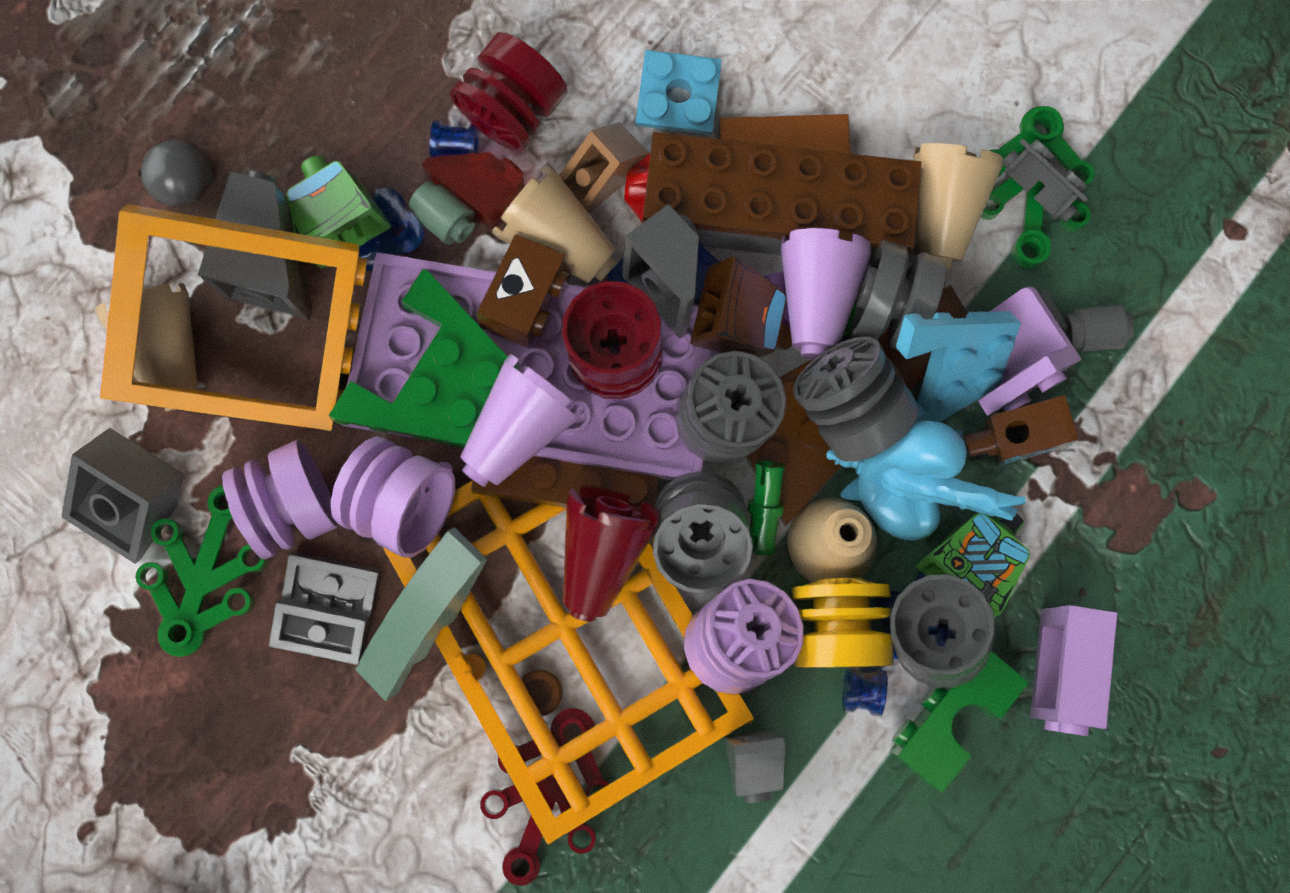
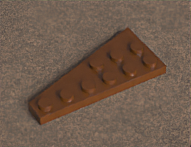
M951 284L943 288L935 314L949 313L954 319L966 318L968 313ZM888 325L885 333L878 341L884 349L886 357L893 363L895 375L901 377L909 390H911L925 375L932 351L906 359L900 351L891 349L889 346ZM813 360L779 377L782 381L786 397L784 418L775 433L754 453L746 457L755 475L756 461L773 460L775 461V466L778 462L785 464L780 502L784 504V512L780 519L785 527L841 467L839 463L838 465L834 464L835 460L827 458L826 453L830 448L819 434L818 425L808 418L805 408L801 407L794 397L793 387L797 377ZM736 400L731 403L730 408L738 411L739 408L736 406Z

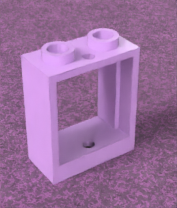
M1070 605L1041 609L1030 718L1045 720V730L1088 736L1089 727L1106 729L1117 622L1116 612Z

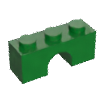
M991 651L986 666L972 681L956 688L932 687L920 703L924 710L914 722L910 719L906 720L894 734L892 741L896 745L889 753L932 789L943 793L971 758V755L958 745L953 737L952 721L955 714L964 706L972 704L988 717L1001 719L1029 682Z

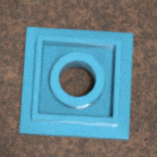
M645 50L635 126L712 135L722 59ZM679 87L687 90L690 98L685 102L675 103L668 98L667 93L671 89Z

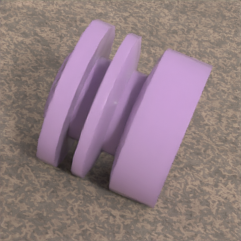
M376 436L364 441L355 449L341 468L334 484L330 502L332 517L338 525L354 530L356 534L362 537H373L378 545L401 557L412 558L426 549L444 525L455 494V477L451 469L426 457L413 456L409 449L397 446L386 438Z
M298 439L269 452L268 461L271 472L269 475L253 459L245 463L244 472L237 467H233L222 475L223 488L233 520L252 550L261 559L266 560L275 556L278 551L277 544L285 550L294 547L293 524H295L305 538L310 540L338 528V524L332 517L330 503L332 497L326 482L310 452Z
M753 579L732 583L693 615L685 630L684 651L690 668L702 683L717 692L736 695L757 688L767 680L781 674L795 662L803 645V623L796 605L781 589L765 581Z

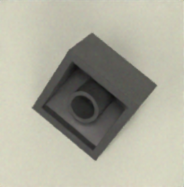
M668 204L626 235L622 277L630 285L641 289L655 303L659 317L681 339L687 334L695 298L699 236L692 221L683 214L678 215Z
M109 428L72 454L61 518L136 564L142 559L153 542L151 528L154 523L160 519H168L177 507L185 474L138 446L132 440Z

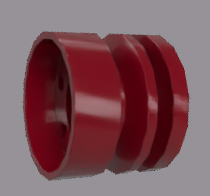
M497 32L477 57L482 70L469 68L463 74L464 82L459 81L456 83L449 94L458 110L481 133L501 146L520 153L530 143L529 135L533 136L541 129L536 115L549 117L568 94V90L558 71L534 48L508 33Z
M601 282L585 288L574 297L563 315L562 337L574 377L585 390L603 399H625L640 394L654 382L662 366L663 353L661 319L655 303L641 289L625 282ZM619 344L620 353L611 354L610 346Z

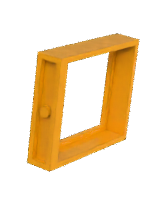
M126 204L119 210L100 399L332 431L333 421L328 415L344 392L343 390H338L340 373L349 375L353 348L345 347L347 330L356 331L360 304L351 302L354 285L363 286L367 259L358 257L359 244ZM149 236L337 267L316 407L133 381Z

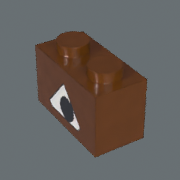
M515 234L477 311L480 328L526 348H530L535 336L542 338L551 319V312L547 310L553 297L559 299L562 297L570 278V274L566 272L565 255Z

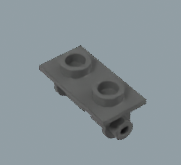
M1022 139L1020 144L1025 150L1020 155L1013 150L1003 160V165L1007 168L1004 173L1014 179L1026 192L1040 180L1045 187L1034 199L1055 220L1059 217L1066 222L1078 210L1072 203L1077 198L1083 203L1088 200L1082 194L1088 186L1069 169L1063 175L1050 164L1055 156L1037 139L1031 145Z

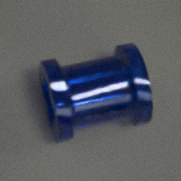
M433 120L429 140L431 159L439 160L441 156L466 158L468 163H476L479 149V130L473 124H470L468 128L445 126L442 124V121Z

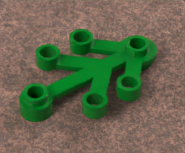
M1038 106L1030 109L1021 119L1020 133L998 150H990L1005 159L1013 150L1019 155L1025 150L1020 144L1022 139L1029 145L1037 139L1055 156L1056 160L1066 170L1069 169L1072 172L1079 170L1085 175V181L1083 182L1087 186L1094 179L1095 172L1092 165L1082 161L1062 138L1064 123L1061 114L1049 106ZM1040 124L1044 126L1047 134L1044 135L1036 131L1034 125ZM1002 165V169H1001V171H1000V173H999L998 178H999V177L1005 172V170L1007 169L1004 165ZM1008 179L998 188L992 190L989 200L996 204V210L990 211L985 208L981 218L985 220L996 218L1003 210L1004 205L1024 189L1014 179ZM1040 180L1026 192L1022 234L1012 246V256L1015 262L1021 267L1029 269L1041 265L1051 253L1050 239L1041 232L1044 207L1034 199L1045 187ZM1075 200L1072 204L1078 209L1076 212L1081 215L1082 221L1075 222L1069 218L1064 222L1060 219L1063 227L1069 231L1082 229L1091 218L1089 207ZM1022 247H1031L1035 252V258L1026 257L1022 252Z
M223 485L213 489L208 497L207 506L212 515L196 562H194L183 540V528L177 521L167 518L160 519L151 528L153 541L165 547L186 590L180 607L167 585L168 571L163 565L147 562L142 564L136 571L135 578L137 584L141 588L150 591L163 618L158 628L159 644L166 653L172 656L185 657L195 653L202 646L206 631L234 616L249 614L254 607V597L250 591L241 588L230 589L224 595L222 603L201 613L200 610L206 595L249 572L262 571L269 562V558L266 560L260 558L257 565L250 567L247 563V555L253 550L248 544L240 549L238 557L215 569L230 522L234 521L230 509L221 510L218 505L219 499L225 495ZM166 525H171L174 530L171 539L164 541L161 537V531ZM155 568L158 571V580L150 585L146 581V574L150 569ZM241 593L245 597V606L241 610L236 611L232 606V600L234 596ZM179 625H183L187 631L186 638L182 642H178L174 638V630Z

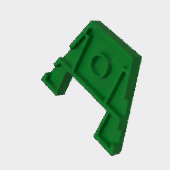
M422 269L403 298L402 304L405 309L435 324L440 329L394 402L389 403L350 381L328 416L337 424L347 426L348 424L368 427L373 431L388 433L389 431L414 436L415 439L465 448L507 356L431 273Z

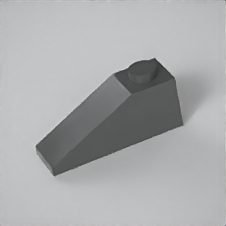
M771 730L724 737L732 790L736 797L744 796L745 803L763 802L773 799L772 791L783 790L785 764L784 737Z

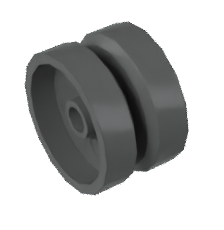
M882 240L865 273L858 293L851 326V336L871 337L878 340L883 336L889 325V346L891 349L899 351L896 345L904 315L919 313L923 319H933L945 282L947 260L921 252L915 257L908 268L909 254L907 248Z

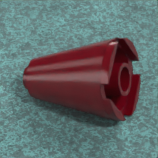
M581 486L579 494L576 493L574 488L569 490L566 502L563 604L570 609L569 613L571 616L582 621L594 622L597 617H604L609 613L659 524L660 513L652 505L642 501L641 508L639 509L628 503L630 495L602 487Z

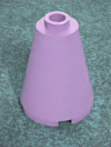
M808 228L791 231L789 240L785 236L781 238V255L792 346L795 349L801 350L800 356L803 358L814 360L824 351L841 343L871 257V243L862 236L853 234V240L850 242L839 239V230Z
M512 354L505 360L460 456L467 463L462 471L483 487L489 481L498 486L577 421L584 412L576 404L569 411L566 407L572 400L530 367L524 366L520 372L516 370L514 366L519 359Z

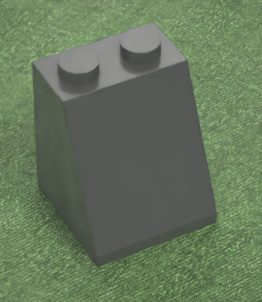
M248 171L247 175L230 172L215 219L294 233L286 194L279 189L271 176L258 171ZM206 246L198 275L225 299L309 320L311 306L305 263L303 261Z

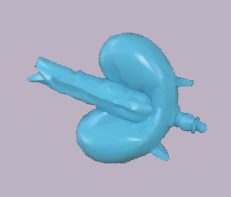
M916 421L908 433L891 448L864 460L856 462L842 461L834 456L831 450L826 453L829 460H835V465L839 463L844 468L852 467L856 469L858 478L847 485L841 492V497L847 500L861 501L865 511L878 527L890 535L903 540L917 541L924 539L936 530L941 514L938 503L946 506H956L961 510L967 508L974 512L997 516L1011 521L1018 511L1012 506L1026 504L1025 497L997 492L989 487L953 478L961 472L966 461L967 450L962 438L964 431L954 430L940 422Z

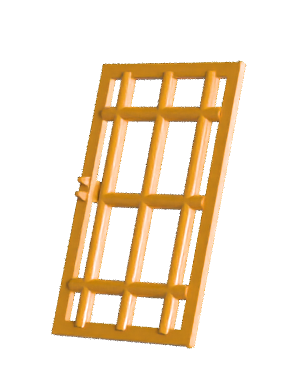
M473 481L455 490L448 516L480 499L496 529L471 544L483 556L506 545L551 623L504 650L472 591L469 592L460 610L543 758L528 767L524 763L479 682L486 672L484 660L476 654L464 655L448 625L441 628L435 642L547 844H550L744 724L752 723L754 717L740 694L735 695L715 691L726 708L727 713L714 721L711 720L694 691V688L703 683L692 669L685 673L682 671L637 594L652 585L685 639V630L693 615L677 588L670 584L659 572L650 543L647 544L638 560L642 570L627 579L611 609L622 603L668 683L622 710L576 631L577 628L588 622L576 619L569 612H565L522 537L523 534L566 511V508L540 504L512 520L499 497L472 493ZM439 533L426 547L429 554L442 539ZM383 547L404 587H406L417 571L412 560L407 557H401ZM559 639L606 718L605 721L561 747L557 744L514 668V665ZM678 699L696 732L650 759L632 726ZM616 736L632 763L634 770L587 797L569 764ZM552 774L571 806L570 809L556 817L553 815L537 786L538 782Z

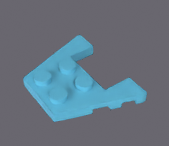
M1010 311L969 312L966 318L956 319L949 313H936L933 319H923L919 313L904 315L896 348L906 359L932 351L917 401L919 413L916 421L941 422L999 387L1021 322Z

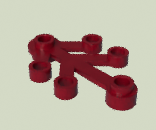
M569 708L555 716L551 723L550 731L559 747L570 742L564 735V728L567 724H578L583 734L595 727V723L585 711ZM534 740L520 746L515 745L525 764L526 761L542 755ZM591 751L575 760L587 784L585 790L587 797L590 796V790L593 786L603 785L606 787L610 784L603 779ZM498 756V765L500 769L508 774L506 768L504 767L501 759ZM553 774L537 783L551 811H553L556 802L561 813L571 808ZM515 785L503 790L492 789L482 797L480 809L487 818L498 819L507 812L508 808L523 802V799ZM497 795L503 800L504 806L500 812H491L487 808L486 803L489 796ZM532 815L529 818L520 844L507 852L502 863L505 878L510 883L518 886L527 885L534 881L541 867V860L537 850L543 835ZM584 822L569 832L568 845L572 851L578 854H585L593 849L596 842V833L589 824ZM585 830L590 834L591 841L587 846L580 847L574 843L573 835L576 831ZM517 858L526 859L530 865V870L524 875L515 873L512 868V863Z

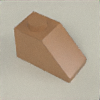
M618 122L591 130L559 176L587 212L591 213L626 183L627 170L635 166L649 153L624 125Z

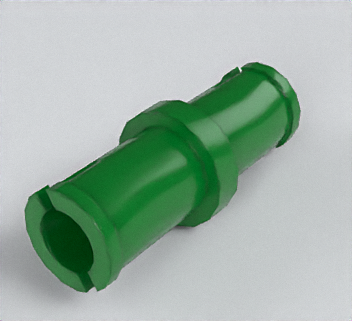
M759 460L755 464L756 475L753 499L748 501L747 511L751 514L752 553L757 548L756 555L768 556L776 552L775 542L778 517L782 516L784 512V504L780 502L785 464L778 462L775 466V461Z

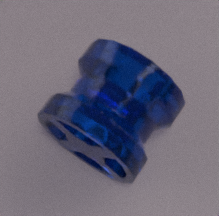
M858 666L847 667L842 692L843 711L854 713L857 709L867 710L872 716L881 717L887 699V671L875 669L872 673L862 672Z

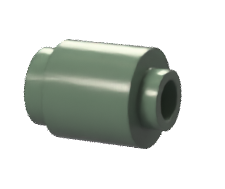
M427 181L415 191L410 199L409 208L414 212V218L446 245H450L455 241L462 243L474 230V210L442 184L436 185L432 181Z

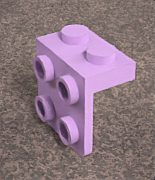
M1025 287L990 311H1010L1021 322L1002 376L1001 384L998 388L978 400L987 416L1003 408L1005 411L1025 406L1032 401L1028 395L1038 387L1042 393L1055 387L1067 379L1063 371L1082 360L1037 290L1033 287Z

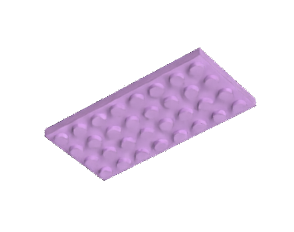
M377 252L347 385L352 381L389 403L394 402L440 329L435 324L405 309L402 304L403 298L422 269L429 271L478 325L477 311L496 272ZM567 284L560 299L553 297L547 310L551 312L549 325L542 338L534 337L530 348L482 329L507 357L512 354L519 359L515 364L519 372L524 366L530 367L572 400L566 407L569 411L575 404L584 410L577 421L534 456L649 475L670 481L680 475L696 471L702 472L703 459L688 450L678 435L675 423L677 400L701 364L716 354H720L719 352L690 344L699 306L693 305L687 334L681 339L661 319L662 366L653 383L640 394L625 399H603L586 391L575 379L562 337L563 315L572 299L587 287ZM619 344L610 346L611 354L620 353ZM348 424V426L342 425L345 427L373 431L370 430V428L353 424ZM388 431V434H394V435H400V436H406V437H412V438H414V436H409V435H404V434H399V433H394V432H389V431Z

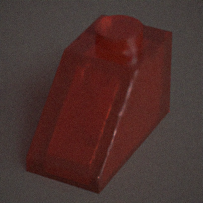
M490 152L426 158L421 164L429 181L436 185H444L474 210V217L490 230H493L495 226H499L504 221L501 219L502 215L525 187L522 170L510 159L504 157L500 161Z

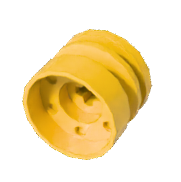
M863 578L819 579L804 586L792 587V599L813 600L814 609L798 610L801 620L814 622L815 632L803 634V645L795 660V667L894 666L891 634L871 630V621L890 617L892 611L891 608H870V599L891 597L890 585L877 584Z

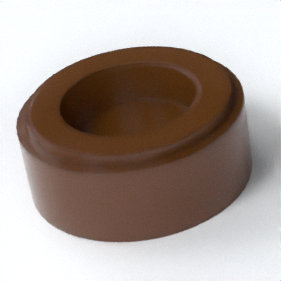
M534 670L521 678L542 716L548 715L558 708L563 698V687L555 674L547 670Z

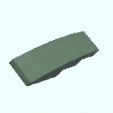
M455 527L447 531L413 575L372 637L355 669L384 701L399 694L413 665L427 657L441 628L455 621L487 561Z

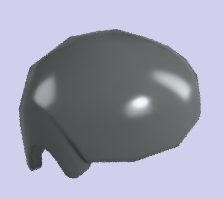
M173 139L156 144L146 153L142 161V185L154 201L171 207H179L184 204L197 202L200 200V194L204 187L214 181L211 159L200 147Z

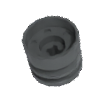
M855 337L838 343L824 351L805 367L797 377L793 387L795 399L801 407L805 408L808 418L818 425L819 434L834 456L842 461L856 462L864 460L891 448L908 433L916 422L919 413L916 399L903 379L895 375L893 363L886 357L879 341L871 337Z
M738 351L716 354L700 365L677 400L675 423L680 439L690 452L706 462L725 465L744 460L775 433L784 418L786 397L782 381L769 364L753 354ZM730 396L738 399L736 402V406L739 408L738 411L730 408Z
M696 471L680 475L665 485L655 500L654 508L659 511L661 516L653 534V556L659 572L670 584L686 592L704 594L723 590L739 580L750 564L753 548L748 511L743 494L732 481L716 473Z
M949 574L928 575L910 583L897 597L890 615L893 647L902 668L916 681L933 688H956L972 681L984 669L992 650L995 633L993 611L984 594L969 581ZM939 628L948 629L949 637L953 638L947 639L945 646L936 645V639L932 636L938 634Z

